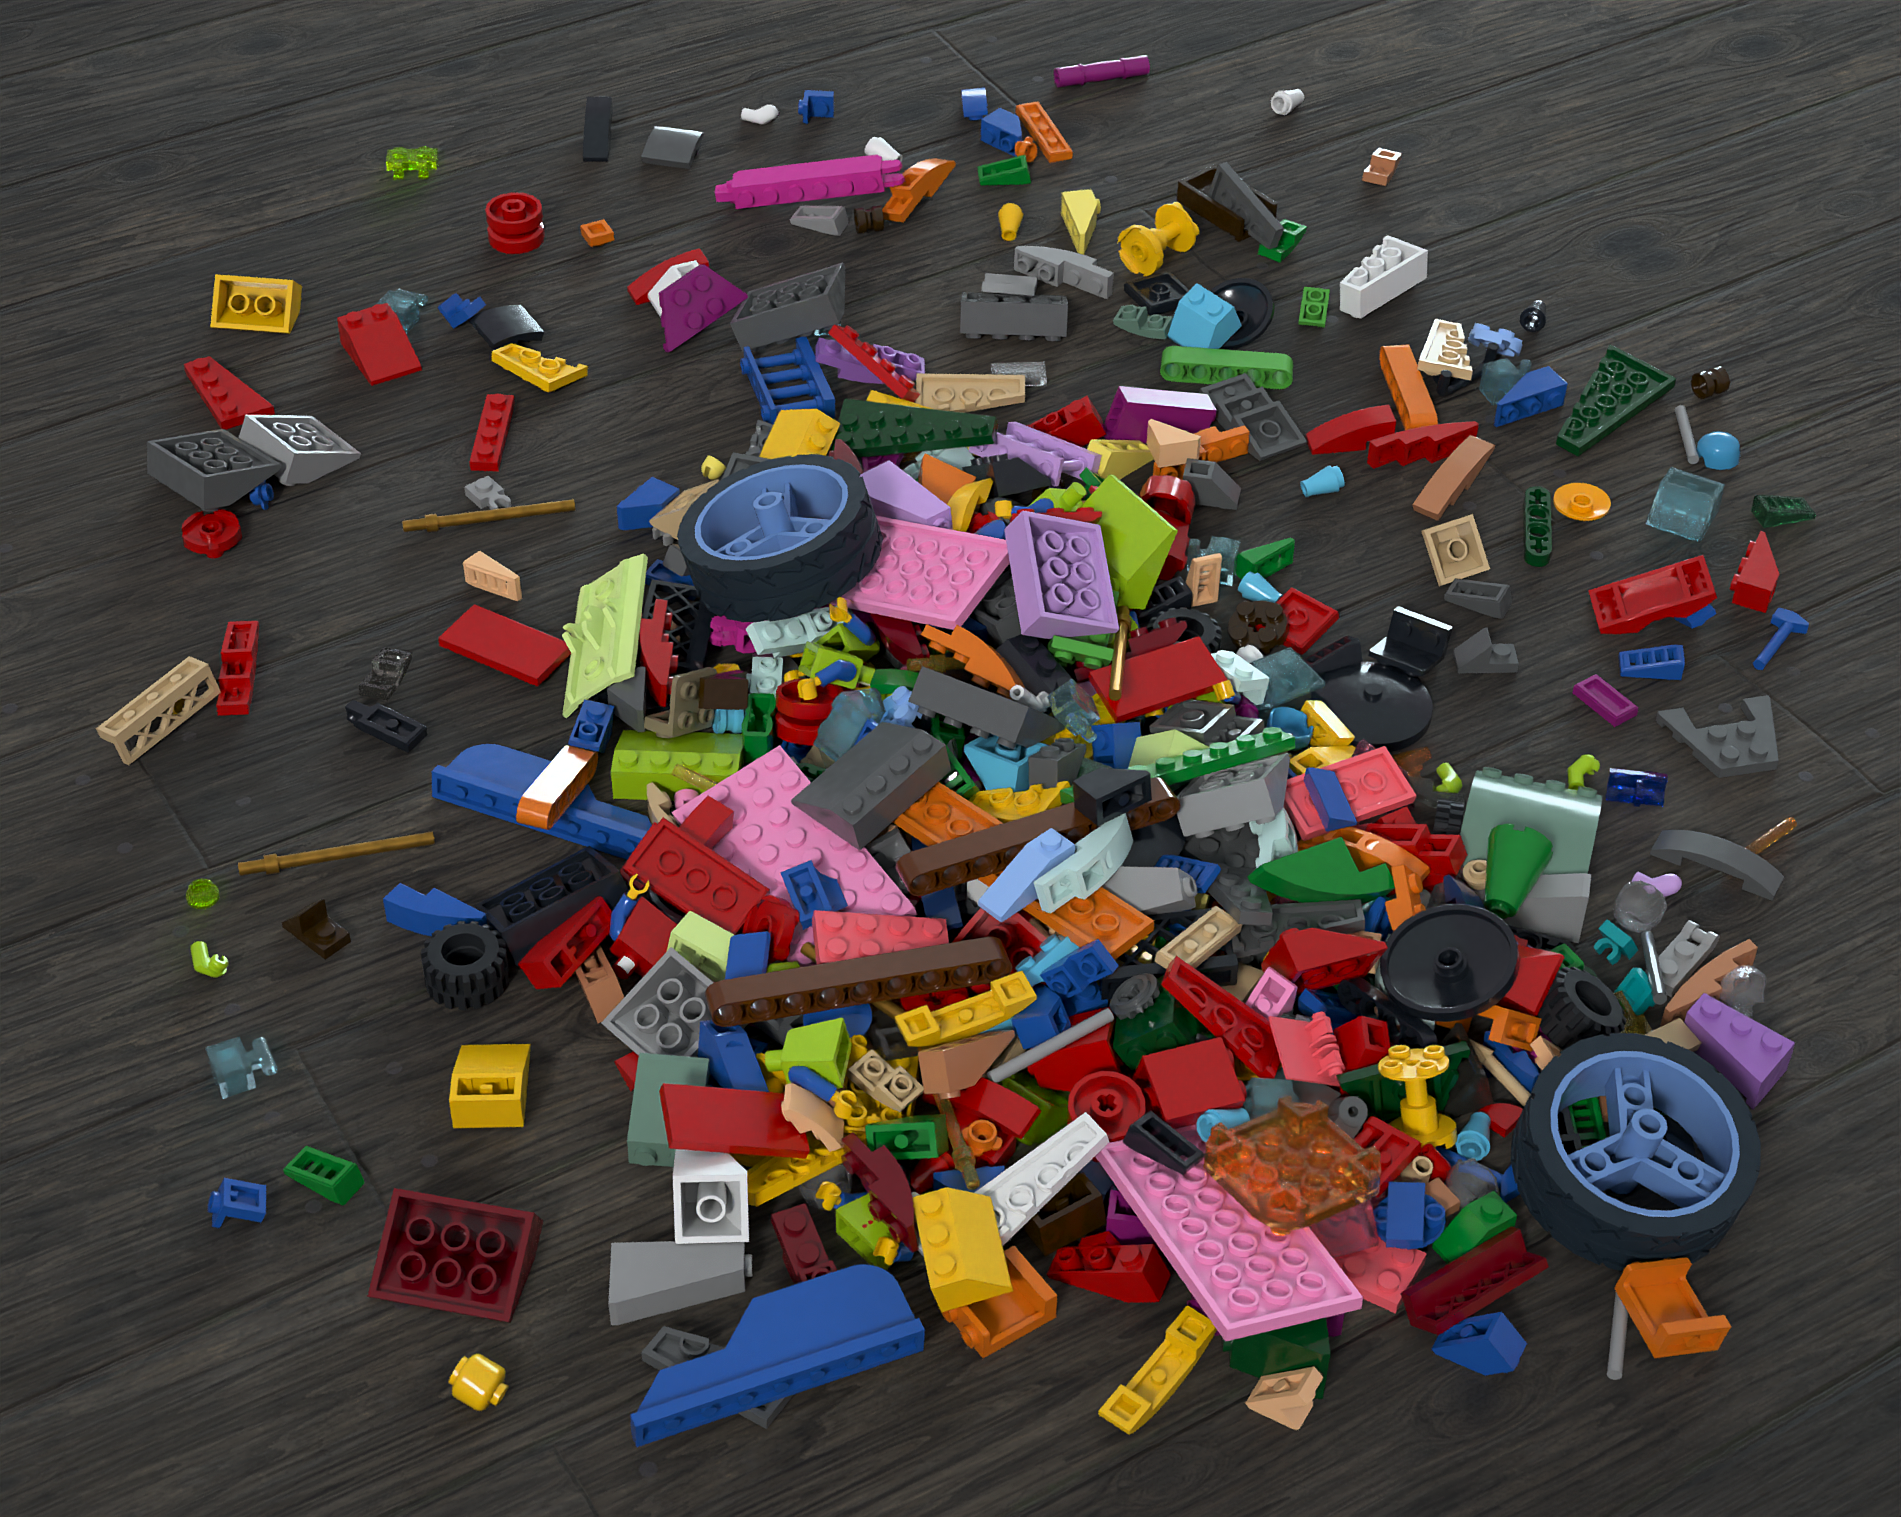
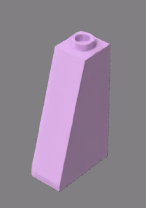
M890 460L860 474V477L863 476L876 516L953 530L951 507Z

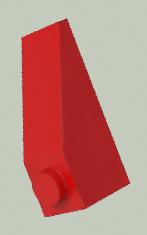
M602 896L596 897L538 941L518 963L535 989L562 987L609 934L612 910Z

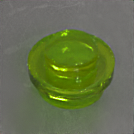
M197 879L191 882L186 892L188 905L196 909H205L213 906L220 896L218 887L209 879Z

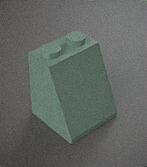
M639 1053L627 1136L629 1163L643 1166L674 1167L676 1149H669L659 1090L663 1083L711 1087L709 1058Z

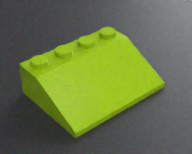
M1109 474L1080 508L1092 507L1094 511H1102V517L1097 525L1101 526L1112 590L1119 592L1116 607L1127 606L1130 609L1145 610L1178 530L1115 475Z
M623 730L614 750L611 767L613 799L647 800V784L651 782L661 792L665 791L671 801H674V794L682 789H693L699 795L743 768L742 734L691 732L673 738H661L656 736V732Z

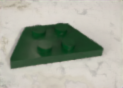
M1466 1041L1443 1046L1445 1055L1449 1058L1448 1069L1435 1077L1426 1079L1427 1093L1435 1098L1437 1112L1444 1109L1449 1099V1092L1455 1086L1460 1076L1457 1068L1462 1058H1468L1470 1055V1048ZM1378 1064L1336 1075L1337 1081L1344 1092L1346 1091L1350 1096H1357L1365 1102L1368 1109V1118L1374 1116L1389 1124L1391 1121L1401 1117L1400 1101L1406 1098L1405 1081H1396L1384 1077L1378 1071Z

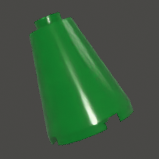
M1515 824L1497 825L1491 829L1488 837L1484 906L1486 910L1494 913L1501 919H1507L1516 915L1552 859L1553 852L1551 850L1553 845L1551 841L1540 832L1526 826L1523 832L1514 830Z

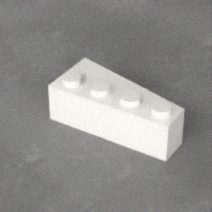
M1386 235L1383 239V244L1377 245L1373 249V254L1370 257H1365L1361 261V266L1359 268L1355 267L1340 282V311L1348 313L1355 318H1362L1426 279L1428 250Z

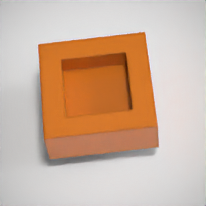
M604 219L580 225L581 235L590 247L601 246L614 241V232Z

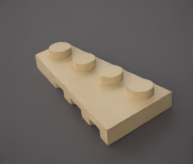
M1439 319L1434 320L1420 356L1417 370L1424 371V373L1432 376L1441 374L1442 370H1449L1452 373L1451 377L1471 380L1473 370L1472 366H1469L1470 358L1467 356V345L1464 344L1465 337L1461 324Z
M916 373V391L920 393L916 399V404L936 410L964 413L1024 403L1025 375Z

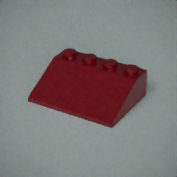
M394 1188L367 1296L511 1323L536 1256L544 1220L533 1212Z

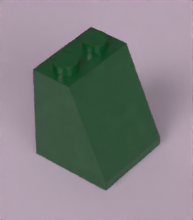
M1164 975L1157 978L1160 984L1162 983ZM1162 985L1159 987L1160 995L1153 999L1154 1005L1148 1006L1144 1013H1138L1133 1019L1127 1017L1120 1020L1116 1016L1113 1049L1132 1072L1137 1069L1142 1056L1193 1044L1196 1041L1197 1034L1206 1029Z
M1326 1318L1226 1342L1221 1336L1222 1352L1229 1353L1230 1367L1258 1378L1270 1374L1315 1367L1323 1376V1379L1315 1391L1314 1399H1323L1330 1360Z

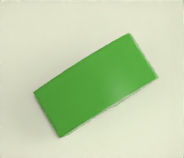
M1304 287L1299 316L1300 325L1325 327L1330 289Z

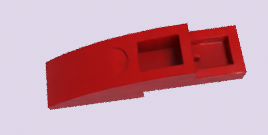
M656 599L653 619L641 618L638 648L640 667H646L647 688L651 696L659 706L666 707L667 696L671 695L672 680L674 678L671 676V673L677 674L678 656L673 655V643L669 642V633H665V630L671 631L673 613L667 612L668 600Z

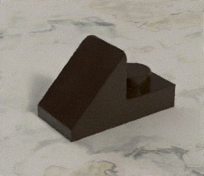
M734 670L700 677L699 708L747 709L749 683L746 679L747 672Z
M324 899L305 906L282 922L284 929L325 960L351 942L350 933L328 917Z

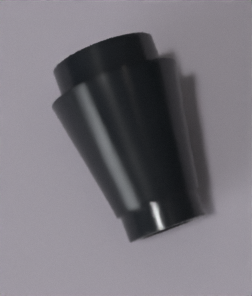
M1534 301L1521 313L1520 323L1526 331L1537 332L1545 326L1546 305L1544 302Z

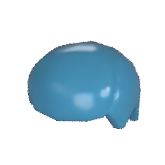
M1713 431L1702 436L1698 441L1699 458L1703 457L1706 467L1724 470L1738 465L1740 460V444L1728 432Z
M1289 707L1273 708L1266 727H1278L1285 733L1293 734L1295 737V749L1289 751H1296L1307 747L1312 738L1314 728L1313 726L1308 728L1307 715Z

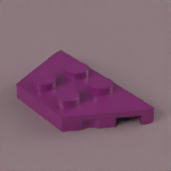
M700 264L659 292V303L662 308L661 327L665 329L666 343H663L664 351L671 352L747 299V294L706 265Z

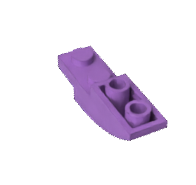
M819 337L816 344V362L838 368V378L864 383L884 384L840 343L835 340ZM873 344V347L878 351L876 355L880 359L885 358L896 366L894 371L898 375H905L912 381H915L916 373L925 374L924 358L916 354H907L894 350L889 346Z

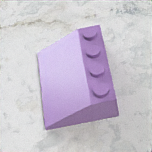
M1022 510L1004 529L1021 634L1051 639L1054 635L1065 638L1118 632L1119 625L1101 526Z

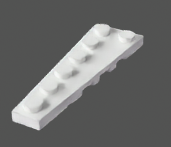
M1086 1112L975 1192L991 1197L1002 1245L1011 1239L1109 1143L1107 1134ZM919 1236L918 1251L923 1255L922 1245Z

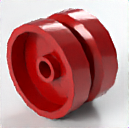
M512 192L501 194L487 203L485 213L488 224V241L491 247L506 254H521L538 248L544 242L542 205L533 195Z
M802 679L786 681L777 687L776 707L779 711L775 717V733L779 738L798 745L813 746L815 742L828 744L842 737L843 716L841 712L844 707V690L841 686L832 683L824 687L818 685L816 686L818 696L810 700H804L799 697L797 685Z
M1095 1072L1083 1077L1074 1085L1070 1092L1067 1125L1086 1112L1107 1134L1109 1143L1124 1140L1130 1125L1145 1115L1146 1100L1141 1088L1130 1077L1118 1072ZM1094 1157V1158L1091 1160V1161H1094V1162H1096V1163H1099V1161L1097 1160L1096 1157Z

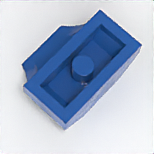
M812 860L780 872L793 906L799 912V920L803 930L812 926L814 910L836 912L848 906L837 879L820 873L814 867Z
M1305 988L1298 998V1011L1301 1014L1312 1018L1314 1013L1325 1012L1326 1016L1331 1019L1332 1029L1357 1018L1341 1004L1338 994Z

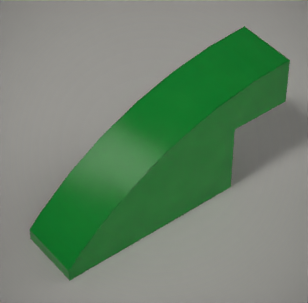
M1342 837L1264 863L1247 876L1250 883L1259 888L1302 903L1360 899L1361 904L1376 900L1379 896L1384 897L1395 889L1393 877L1386 863L1359 872Z

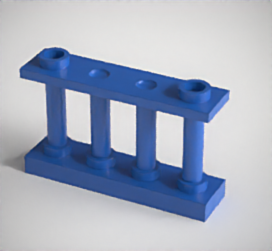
M806 336L796 338V349H793L792 353L754 359L749 346L744 347V358L740 359L741 371L743 375L747 374L761 406V416L764 422L767 421L774 424L780 410L818 409L835 420V397L819 363L816 362V356ZM792 363L795 366L799 365V368L761 374L759 370ZM796 379L806 381V384L768 390L766 386L767 384ZM807 394L809 397L813 396L814 398L812 400L777 406L773 402V400Z

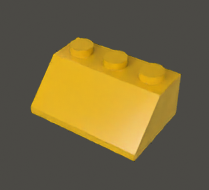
M215 274L210 327L290 334L300 313L302 286L294 280Z
M818 409L780 410L758 457L774 459L806 454L826 456L840 423Z
M945 1187L913 1197L914 1212L930 1288L941 1312L1013 1291L994 1206L990 1196Z

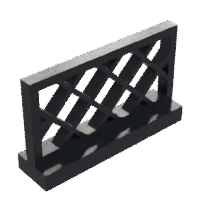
M652 579L641 618L653 619L651 613L654 612L656 599L668 600V605L679 602L683 608L673 611L667 605V612L673 613L672 621L678 627L671 631L665 630V633H669V642L673 643V655L680 653L686 659V663L678 662L677 672L688 673L705 668L711 647L709 639L711 632H713L710 624L712 618L717 615L709 611L700 600L691 604L685 599L689 596L698 597L694 586ZM656 591L669 592L671 596L661 599L656 594ZM688 614L695 618V620L689 623H685L681 619V617ZM685 633L690 640L680 643L675 637ZM637 649L636 666L640 667L639 654Z
M1212 908L1146 915L1154 920V931L1145 941L1142 939L1135 944L1139 948L1131 956L1123 953L1118 957V959L1125 963L1117 967L1113 974L1099 979L1101 1000L1112 999L1117 988L1133 976L1149 973L1158 978L1165 975L1167 969L1158 963L1143 964L1137 959L1145 951L1156 957L1159 949L1151 944L1158 936L1169 942L1177 937L1165 930L1169 924L1178 923L1187 929ZM1230 940L1220 948L1224 950L1225 955L1210 956L1195 968L1220 987L1237 985L1238 961L1236 954L1233 953Z

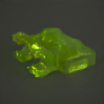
M396 147L387 151L386 167L387 170H393V179H404V170H418V179H429V169H437L438 148L419 147L418 149H405L403 147Z

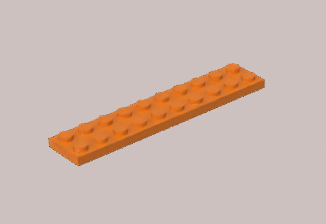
M939 781L892 822L927 846L1004 824ZM1003 871L978 878V880L990 887ZM1100 887L1085 900L1077 897L1072 898L1051 914L1041 910L1038 899L1023 908V910L1062 936H1068L1071 942L1080 948L1099 939L1114 960L1154 931V920L1103 887Z

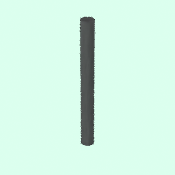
M1643 931L1640 934V940L1653 1001L1658 1005H1662L1667 1001V995L1654 936L1651 931Z

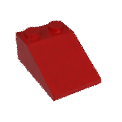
M388 303L376 304L371 308L350 312L347 315L337 317L341 345L371 386L422 370L421 364L398 316Z
M980 908L952 943L984 937L999 938L1012 964V971L1009 974L1011 975L1017 972L1015 967L1028 956L1032 958L1042 950L1039 947L1040 944L1051 935L1031 914L1023 909L1001 923Z
M1291 928L1279 935V940L1269 949V954L1261 963L1263 972L1268 967L1276 970L1298 986L1296 995H1300L1305 988L1318 990L1337 985L1342 980L1353 977H1365L1388 947L1383 941L1317 928H1308L1300 931L1298 928Z

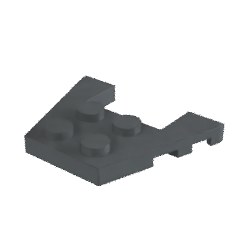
M1769 695L1743 699L1741 709L1748 721L1726 725H1713L1696 729L1684 708L1657 711V724L1661 727L1666 725L1673 732L1672 737L1677 742L1686 743L1693 749L1692 755L1718 778L1777 769L1779 758Z

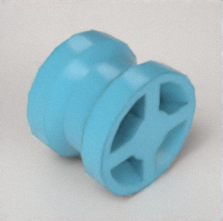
M714 709L712 724L714 733L723 734L725 731H731L734 734L741 733L744 711Z

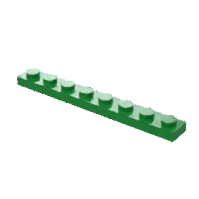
M1268 727L1259 734L1240 735L1231 742H1215L1206 749L1187 750L1178 757H1163L1157 759L1153 764L1146 766L1134 765L1128 769L1147 770L1151 774V778H1162L1168 785L1293 750L1295 749V737L1283 732L1281 728ZM1073 784L1072 787L1060 790L1061 803L1066 805L1074 802Z

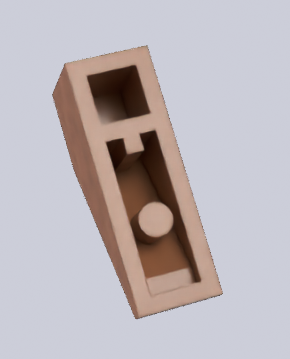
M599 944L575 971L597 1023L602 1022L624 998L617 977Z
M1014 1030L988 1031L918 1052L924 1094L939 1093L940 1099L961 1096L960 1090L974 1086L1015 1037Z

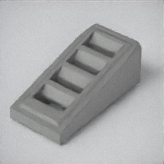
M800 206L790 219L792 225L840 236L849 224L844 206Z

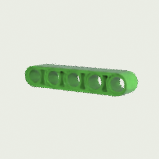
M1169 346L1162 352L1160 373L1167 381L1215 384L1247 373L1256 388L1263 386V388L1285 389L1293 381V360L1288 355L1281 353Z

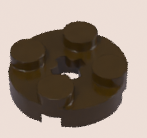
M1243 601L1238 604L1237 611L1233 613L1228 623L1230 639L1237 646L1238 650L1241 647L1252 645L1262 655L1270 653L1269 649L1277 644L1280 647L1285 642L1289 626L1281 605L1269 601ZM1262 624L1265 626V628H1260L1258 632L1253 630V627Z

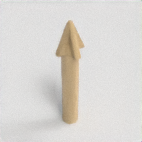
M1469 1039L1468 1044L1479 1067L1484 1065L1525 1106L1530 1093L1493 1056L1495 1051Z

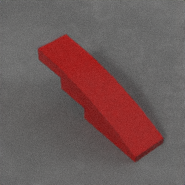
M1473 421L1423 426L1371 440L1367 464L1375 469L1395 460L1402 466L1422 458H1426L1430 463L1437 462L1449 457L1468 436L1477 437L1479 424Z
M259 621L228 622L221 649L222 666L218 678L221 691L216 704L218 716L249 714L256 672Z

